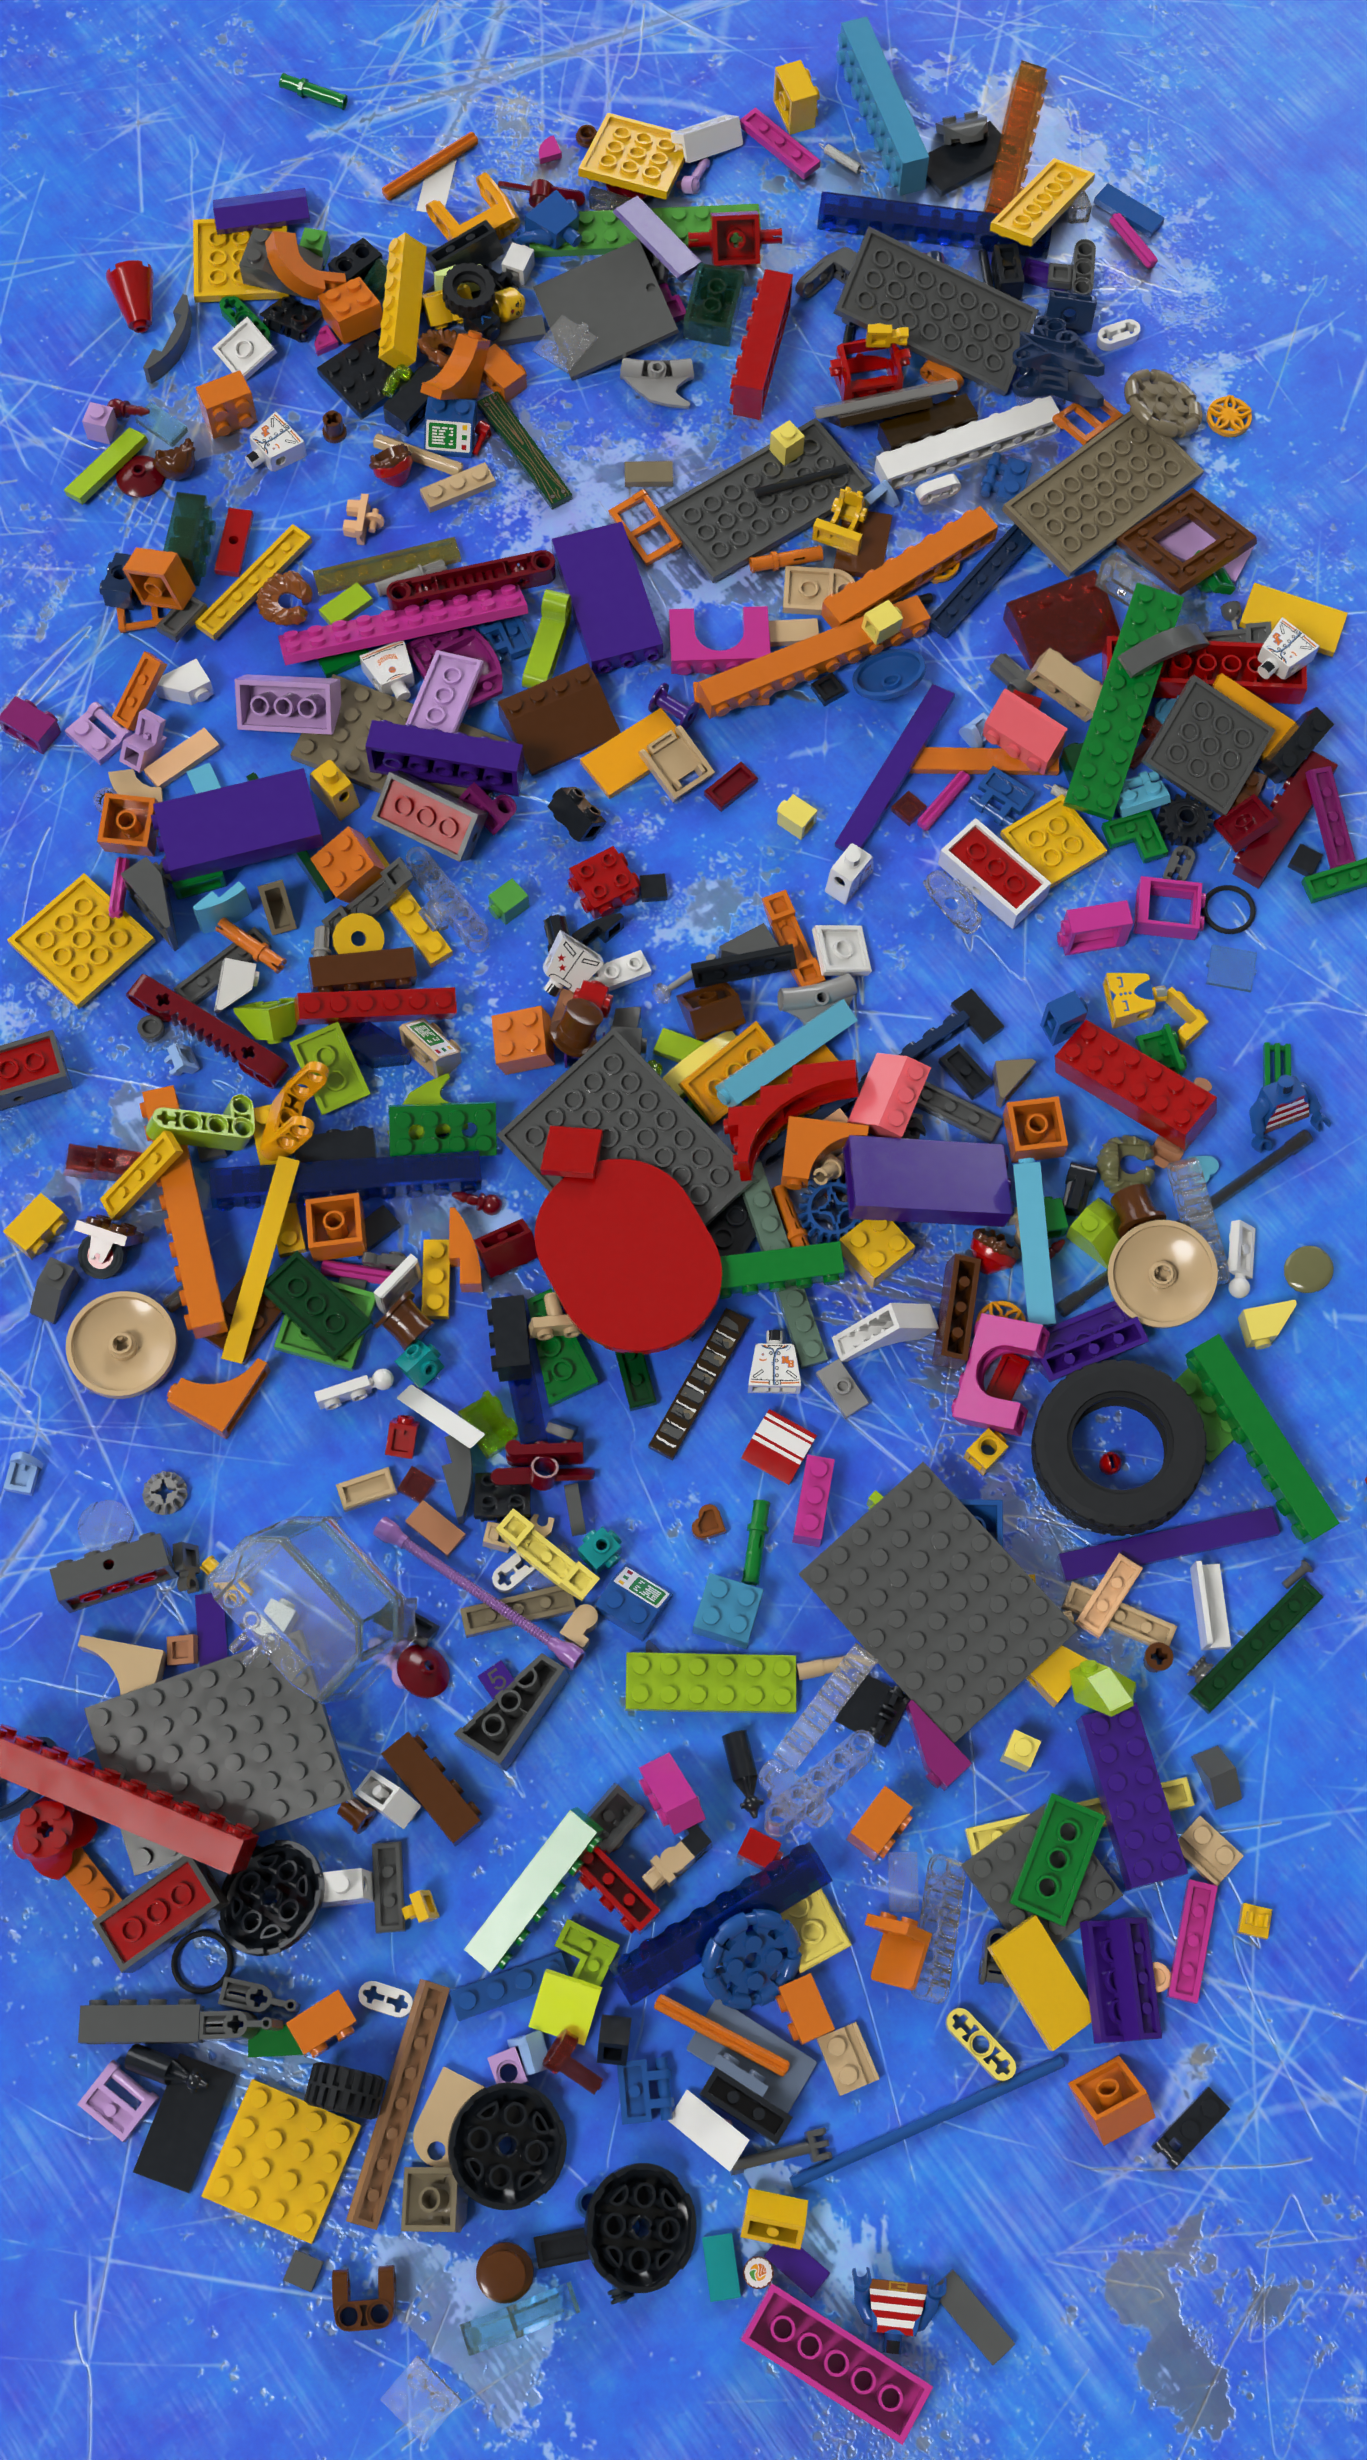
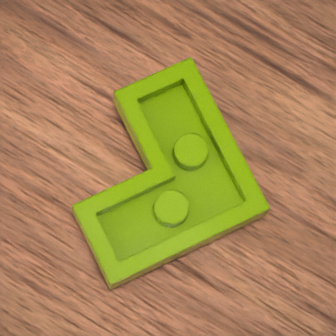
M567 1919L554 1945L556 1948L580 1959L572 1975L573 1978L600 1987L620 1947L619 1944Z

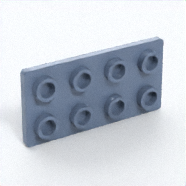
M715 1999L705 2017L789 2061L790 2066L786 2075L779 2076L697 2031L689 2042L687 2051L713 2068H718L788 2114L817 2062L738 2010L724 2006L722 2000Z

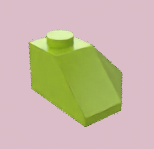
M295 997L280 998L279 1001L252 1002L233 1008L235 1015L256 1040H267L268 1044L283 1042V1037L293 1035L297 1027Z
M1098 1197L1072 1223L1066 1238L1108 1270L1111 1254L1121 1239L1118 1234V1227L1121 1224L1119 1216L1112 1207Z
M1086 1660L1081 1662L1080 1666L1069 1670L1075 1702L1111 1717L1134 1706V1693H1136L1137 1689L1136 1682L1112 1668L1097 1663L1095 1660Z

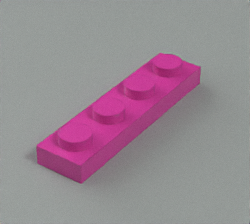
M756 107L740 119L741 129L803 180L820 168L821 160Z
M1191 1879L1187 1880L1170 1983L1167 1991L1168 1998L1192 2004L1198 2003L1218 1886Z

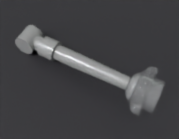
M715 954L706 956V961L716 959ZM692 970L668 986L662 983L653 984L652 995L659 1004L670 1003L671 991L692 979Z

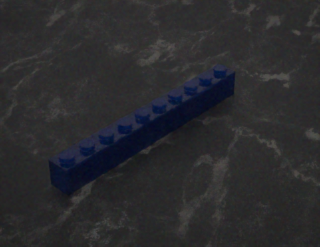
M822 191L817 230L865 235L868 227H871L896 240L964 249H986L987 252H993L994 245L1017 243L1019 255L1047 259L1052 226L1030 247L990 231L991 222L998 213Z
M479 1151L301 1162L298 1166L288 1203L305 1205L306 1199L359 1193L361 1201L374 1197L389 1200L403 1195L417 1198L423 1194L432 1193L436 1196L448 1195L450 1192L472 1194L477 1190H481L482 1184ZM276 1164L209 1169L212 1208L228 1211L234 1207L245 1206L248 1209H256L261 1207V1205H265Z

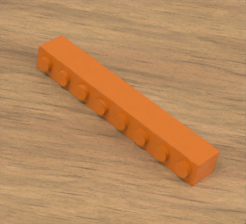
M981 506L973 511H966L958 520L948 522L940 531L927 535L922 542L915 546L907 547L902 554L895 558H889L881 567L868 571L863 578L856 582L852 581L840 592L827 596L822 604L821 616L831 628H835L864 616L866 612L887 600L894 603L995 541L998 525Z

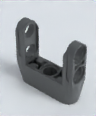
M843 247L826 255L799 279L795 288L796 293L803 298H811L833 278L845 284L857 253L848 247ZM842 318V322L849 327L856 326V324Z

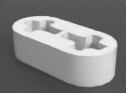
M1127 319L1105 326L1098 332L1097 346L1103 351H1112L1133 344L1139 337L1140 325L1135 320Z
M948 474L921 484L916 488L915 495L921 505H928L954 496L961 490V484L955 474Z
M516 1552L494 1571L492 1576L493 1585L501 1593H510L537 1570L533 1566L529 1568L527 1565L518 1570L517 1567L522 1564L521 1556ZM511 1572H515L510 1577V1585L507 1586L505 1583L498 1584L501 1574L508 1576Z
M376 1981L366 1982L359 1989V2001L368 2009L396 2018H404L410 2014L413 1998L404 1990ZM373 1987H377L376 1992L379 1995L385 1996L384 2000L374 1999L372 2004H370L364 1993L366 1990L371 1991ZM400 1996H405L404 2001L408 2003L407 2009L402 2008L400 2013L395 2012L396 2007L388 2003L389 1998L399 2000Z

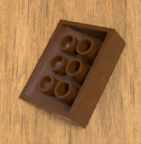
M588 663L498 701L499 718L512 741L523 745L524 763L531 776L598 748L621 733L600 683Z

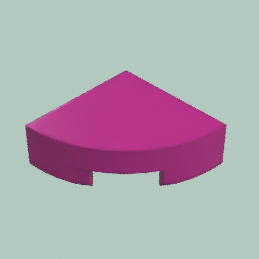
M554 135L545 139L540 145V165L562 158V152Z
M325 325L322 327L314 343L317 356L339 347L338 341L329 326Z

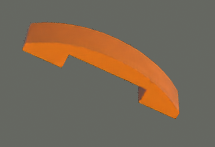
M786 889L762 898V903L778 946L793 944L797 969H792L790 972L798 986H807L826 981L825 977L821 975L819 963L816 957L813 958L796 920V911Z

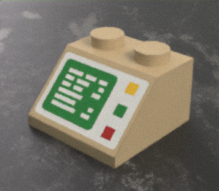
M422 1018L402 1024L399 1027L403 1049L434 1078L451 1073L462 1063L461 1048L452 1039L448 1041L442 1035V1030L435 1023L432 1022L430 1024Z

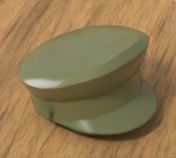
M1303 1246L1293 1251L1287 1258L1284 1265V1276L1289 1286L1295 1291L1314 1293L1328 1285L1333 1276L1334 1266L1330 1256L1323 1249L1316 1246Z

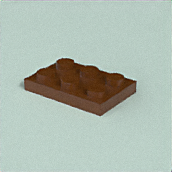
M245 1274L222 1303L228 1332ZM263 1294L243 1365H246L283 1315ZM228 1332L203 1337V1339L223 1351Z

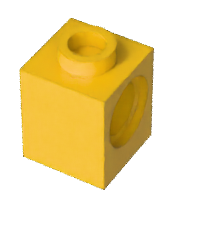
M988 1428L966 1450L963 1458L984 1476L1005 1455L1009 1446L1006 1444L1007 1441L1002 1434L997 1431L993 1432ZM989 1445L994 1449L995 1453L993 1455H986L982 1452L981 1446Z

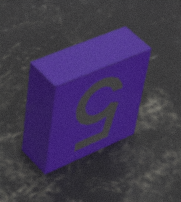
M501 1660L478 1675V1679L492 1699H495L494 1696L514 1681V1678Z

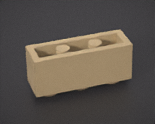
M1051 648L1038 658L1026 678L1027 681L1085 723L1093 716L1103 686L1102 683L1085 674L1080 667L1073 665L1063 658L1061 653Z

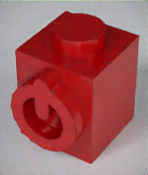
M583 980L581 988H576L573 998H582L594 1003L602 1011L603 1018L607 1019L614 995H610L609 987L599 981L593 980L590 982Z

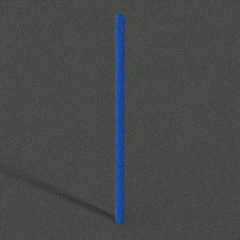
M1061 2056L1055 2057L1006 2081H1002L789 2178L793 2189L801 2187L1064 2068L1063 2059Z

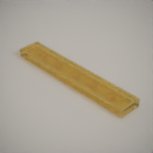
M455 537L314 570L313 576L319 596L346 590L357 582L360 586L379 582L413 570L419 564L424 566L441 559L446 565L461 562V556Z

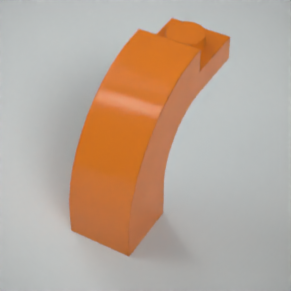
M273 231L265 241L267 257L274 273L284 285L298 295L318 300V295L346 283L345 273L319 271L309 266L299 253L296 233Z

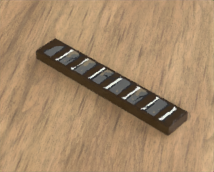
M728 1308L724 1310L649 1443V1449L673 1461L748 1327L749 1319Z

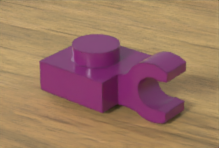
M667 283L660 284L659 287L675 323L687 319V311L679 294L672 296Z

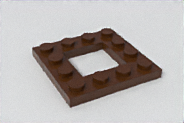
M1194 488L1177 497L1116 539L1117 546L1178 595H1182L1257 544V537ZM1188 520H1191L1216 541L1182 563L1158 544L1157 541Z

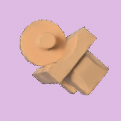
M361 493L360 500L347 501V516L357 517V521L345 519L343 534L347 537L356 538L357 545H365L368 527L369 532L375 533L376 529L384 526L385 519L379 514V510L373 508L372 512H370L371 506L368 504L369 494Z

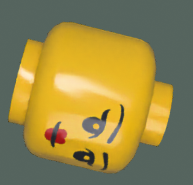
M509 287L495 292V301L491 310L500 317L501 322L506 323L523 315L525 298L517 289Z

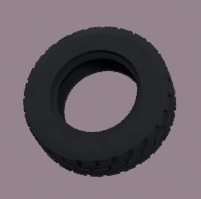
M1116 1360L1101 1361L1099 1364L1095 1362L1083 1366L1081 1370L1077 1369L1067 1375L1066 1379L1061 1380L1052 1389L1038 1413L1031 1445V1459L1037 1482L1041 1490L1044 1491L1045 1497L1052 1506L1057 1508L1060 1514L1066 1519L1073 1520L1074 1524L1084 1529H1091V1532L1104 1535L1108 1533L1111 1536H1125L1126 1534L1144 1533L1145 1530H1152L1162 1525L1184 1507L1195 1491L1203 1473L1207 1455L1206 1432L1203 1429L1205 1426L1201 1414L1197 1412L1196 1404L1191 1396H1187V1391L1177 1381L1171 1380L1172 1377L1161 1370L1158 1372L1154 1370L1155 1367L1144 1363L1137 1364L1136 1361L1129 1360L1117 1362ZM1121 1406L1138 1411L1147 1417L1158 1430L1164 1447L1163 1465L1158 1474L1148 1483L1129 1490L1109 1489L1093 1482L1078 1466L1072 1449L1073 1432L1085 1416L1100 1408Z

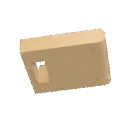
M681 725L675 727V732L679 736L678 739L674 732L670 730L647 745V751L645 749L639 751L640 758L672 802H675L711 778L715 773ZM695 771L699 777L682 788L679 780Z

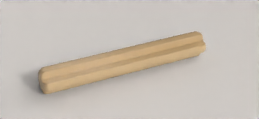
M378 433L373 440V446L381 450L403 443L408 447V451L412 453V461L451 475L463 471V464L458 461Z

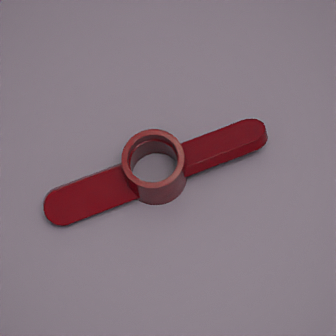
M544 179L534 180L531 186L498 181L499 188L529 193V204L533 208L555 190L559 191L565 199L576 201L577 206H581L585 202V195L582 191L556 187Z
M540 1455L533 1459L531 1467L497 1468L491 1472L490 1479L495 1485L530 1484L537 1490L546 1491L551 1489L556 1481L594 1479L595 1471L590 1468L559 1469L558 1463L554 1458ZM544 1470L550 1473L551 1475L543 1476L538 1474L536 1471Z

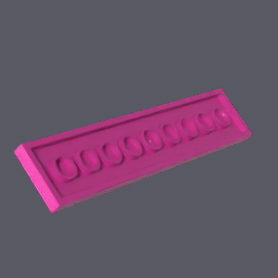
M508 584L502 586L499 590H480L476 595H457L448 601L433 600L424 606L409 605L404 610H385L379 615H362L350 621L338 620L333 622L332 625H315L299 632L291 630L278 636L284 663L285 665L529 613L519 585Z

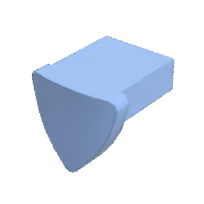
M886 479L864 497L865 508L867 509L878 499H881L893 508L899 504L895 491Z
M984 712L959 729L960 736L971 748H983L988 743L986 738L982 736L984 724L988 718Z
M21 1451L15 1452L11 1455L9 1461L10 1465L3 1489L8 1492L33 1496L39 1470H42L44 1464L30 1454Z
M542 2031L532 2032L507 2040L509 2048L519 2047L526 2076L551 2068Z

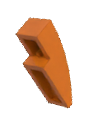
M450 1207L451 1267H460L461 1292H483L481 1267L474 1240L455 1207Z

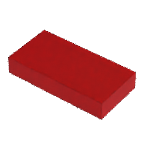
M1014 1353L1002 1355L986 1389V1393L994 1398L1012 1401L1030 1361Z

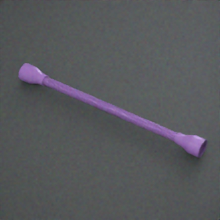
M383 1517L374 1529V1536L385 1543L406 1549V1551L418 1559L420 1558L421 1561L423 1560L434 1570H437V1572H440V1574H443V1576H446V1578L467 1592L469 1591L475 1598L480 1599L481 1602L483 1601L484 1604L486 1603L487 1606L489 1605V1607L495 1609V1611L509 1619V1621H512V1623H515V1625H518V1627H521V1629H524V1631H527V1633H530V1635H533V1637L547 1645L548 1649L555 1653L560 1662L571 1670H575L581 1663L586 1653L583 1649L574 1643L552 1637V1635L543 1631V1629L511 1609V1607H508V1605L505 1606V1603L487 1591L485 1592L481 1587L479 1588L471 1580H468V1578H465V1576H462V1574H459V1572H456V1570L435 1556L433 1557L427 1550L416 1545V1543L410 1540V1537L403 1533L399 1525L388 1517Z

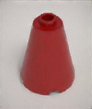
M139 260L119 262L115 264L116 269L111 272L110 268L107 270V283L129 329L134 330L136 333L146 332L152 325L153 269L150 264H148V267L144 266L142 261Z

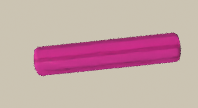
M1120 213L1113 214L1109 220L1111 226L1147 269H1152L1158 262L1157 257Z
M964 771L958 772L920 816L917 822L920 828L925 831L930 829L970 782L969 774Z
M118 857L116 859L108 909L111 918L116 917L119 919L123 916L127 889L121 873L130 868V860L128 858Z
M323 1260L321 1265V1273L324 1276L354 1278L375 1284H382L394 1271L330 1260Z

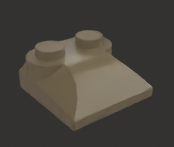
M404 2167L401 2231L461 2232L467 2220L468 2195L458 2185L451 2168Z

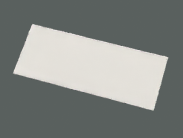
M457 159L452 160L424 178L416 211L427 212L426 204L433 200L440 201L446 207Z
M689 2090L685 2091L672 2112L673 2119L668 2120L729 2172L750 2141Z

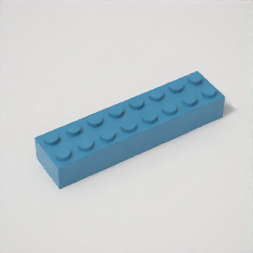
M863 17L841 23V32L838 34L839 51L836 52L837 62L839 65H842L845 80L851 85L853 99H857L859 103L861 117L866 119L867 131L869 134H872L875 149L882 156L883 168L889 172L890 184L896 188L899 196L925 190L929 155L868 17Z

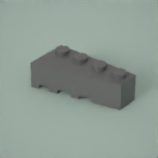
M541 1653L514 1678L515 1680L508 1687L494 1696L495 1699L483 1710L480 1709L472 1716L473 1719L463 1728L460 1727L454 1735L459 1742L506 1772L570 1675L565 1667Z

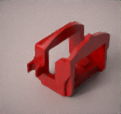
M866 339L838 345L836 350L837 359L830 360L831 367H829L831 377L835 378L841 400L844 401L902 389L904 379L902 366L910 365V350H899L896 343H891L889 348L891 359L880 356L863 355L861 352L888 349V347H866ZM858 353L856 357L847 360L846 355ZM886 369L888 376L882 375L876 378L857 379L855 381H851L850 375Z

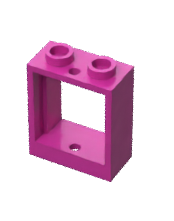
M1141 876L1136 890L1133 933L1195 940L1198 931H1203L1204 916H1200L1201 908L1203 909L1205 906L1206 893H1202V883ZM1150 895L1191 900L1189 924L1148 920Z
M1128 901L1066 910L1064 920L1061 921L1060 932H1057L1058 945L1063 947L1065 956L1125 946L1133 926Z

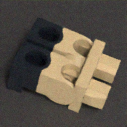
M697 1824L684 1830L686 1837L675 1847H668L662 1852L660 1858L655 1855L650 1860L652 1868L642 1876V1880L653 1893H656L665 1883L671 1888L677 1882L676 1877L686 1872L712 1848V1841Z

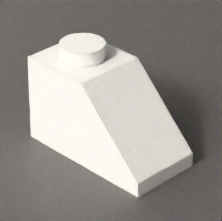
M197 659L162 675L155 689L158 698L189 705L203 702L214 694L211 681Z
M225 958L222 961L214 1012H221L249 993L253 986L257 987L260 972L255 971L256 964Z
M372 1769L354 1792L359 1798L402 1829H405L408 1823L414 1819L421 1807L404 1790Z

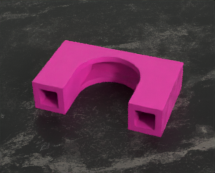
M768 606L743 607V637L733 648L721 651L709 649L697 639L694 625V608L669 609L671 674L688 675L690 673H703L709 675L724 672L771 653Z
M981 1313L980 1320L974 1326L975 1337L972 1346L969 1347L965 1372H962L959 1378L960 1390L958 1397L952 1403V1417L960 1424L983 1429L989 1428L992 1431L1021 1437L1028 1410L1021 1403L989 1396L984 1387V1376L988 1366L996 1358L1004 1354L1016 1353L1043 1359L1050 1332L1040 1324Z

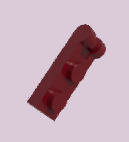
M510 1440L505 1446L506 1460L511 1466H531L533 1459L540 1455L554 1458L558 1465L584 1464L583 1442L565 1440L561 1443L538 1441L534 1444H521L517 1440Z

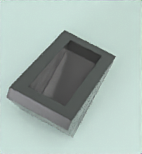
M1218 1745L1191 1756L1215 1810L1242 1799L1236 1767Z

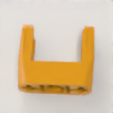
M486 172L476 177V183L480 190V195L491 208L459 225L440 201L433 200L426 204L429 218L448 241L484 220H487L494 228L499 241L519 228L521 221L511 202Z
M316 1061L307 1063L287 1081L273 1100L260 1144V1151L266 1159L276 1161L278 1156L287 1157L312 1137L315 1124L311 1119L302 1116L305 1102L326 1084L329 1069L325 1064ZM310 1072H316V1073H319V1074L322 1075V1076H317V1075H314V1074H312V1073H310ZM297 1084L306 1085L308 1088H306V1087H301V1086H299V1085H297Z

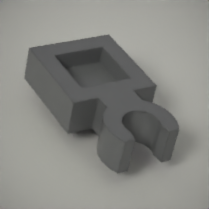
M395 1251L389 1252V1254L382 1253L381 1255L363 1252L362 1263L363 1266L395 1270L407 1257L403 1253Z
M185 1542L173 1544L172 1562L174 1572H179L180 1576L177 1582L178 1591L187 1590L188 1594L199 1592V1582L196 1578V1574L200 1573L198 1546Z

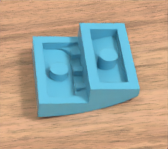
M239 881L220 897L211 891L193 906L197 922L203 933L216 931V926L220 927L217 925L218 922L224 917L234 924L253 911L246 888Z

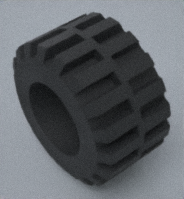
M317 2062L312 2066L304 2101L310 2106L365 2119H375L378 2117L386 2080L379 2075Z

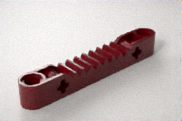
M539 550L397 580L387 587L388 606L390 610L399 611L404 610L409 605L424 606L433 600H452L457 595H476L480 590H499L502 586L508 584L519 585L521 590L547 585L556 577L555 557L549 551Z
M141 974L126 993V997L134 1005L148 1014L159 1017L162 1022L172 1021L174 1026L179 1024L183 1032L188 1029L191 1037L196 1035L198 1041L205 1040L208 1047L213 1045L217 1053L222 1050L225 1058L230 1056L232 1062L238 1061L240 1069L245 1074L268 1088L275 1089L290 1069L287 1062L275 1053L145 974Z

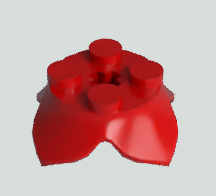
M44 1796L36 1801L31 1808H26L21 1812L20 1822L16 1827L12 1846L16 1855L23 1860L28 1859L35 1870L41 1875L54 1880H60L71 1868L73 1851L91 1842L99 1827L92 1816ZM52 1827L53 1832H49V1836L46 1837L47 1830Z

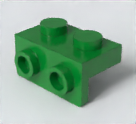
M1169 1023L1164 1024L1160 1031L1136 1036L1135 1043L1140 1052L1183 1076L1187 1068L1186 1058L1184 1054L1179 1052L1178 1036L1175 1031L1171 1030Z

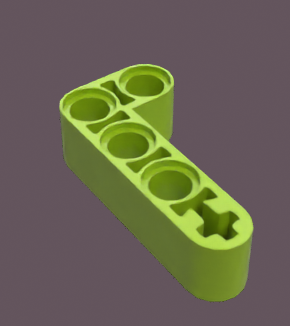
M549 589L545 590L541 606L542 618L524 669L522 687L530 688L553 677L571 621L572 600L570 594Z
M237 1094L232 1097L223 1115L165 1107L158 1108L154 1111L146 1126V1134L155 1141L164 1130L172 1131L177 1142L181 1145L240 1151L246 1147L255 1131L253 1103L247 1096Z

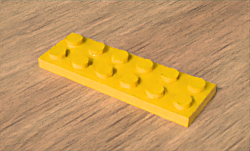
M1053 158L991 222L990 231L997 233L1001 237H1007L1018 241L1022 245L1032 247L1094 182L1095 173Z

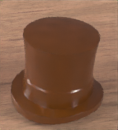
M582 998L570 999L566 1004L562 1019L554 1021L549 1028V1034L553 1043L559 1050L569 1056L582 1057L597 1043L594 1033L603 1020V1013L597 1005L589 1000Z
M1135 1184L1123 1188L1114 1194L1110 1200L1120 1219L1121 1224L1118 1227L1120 1238L1140 1224L1154 1220H1166L1167 1217L1165 1212L1156 1210L1148 1187L1145 1184Z
M411 1290L405 1292L374 1325L376 1329L383 1326L390 1332L404 1351L418 1340L421 1341L435 1324L417 1308L413 1302L415 1294Z
M501 2242L489 2247L480 2257L476 2268V2279L480 2290L487 2298L498 2303H512L522 2298L530 2288L534 2276V2267L528 2253L522 2247L510 2242Z

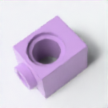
M516 2047L487 2058L496 2084L505 2082L501 2078V2070L506 2065H514L517 2068V2077L511 2082L529 2083Z

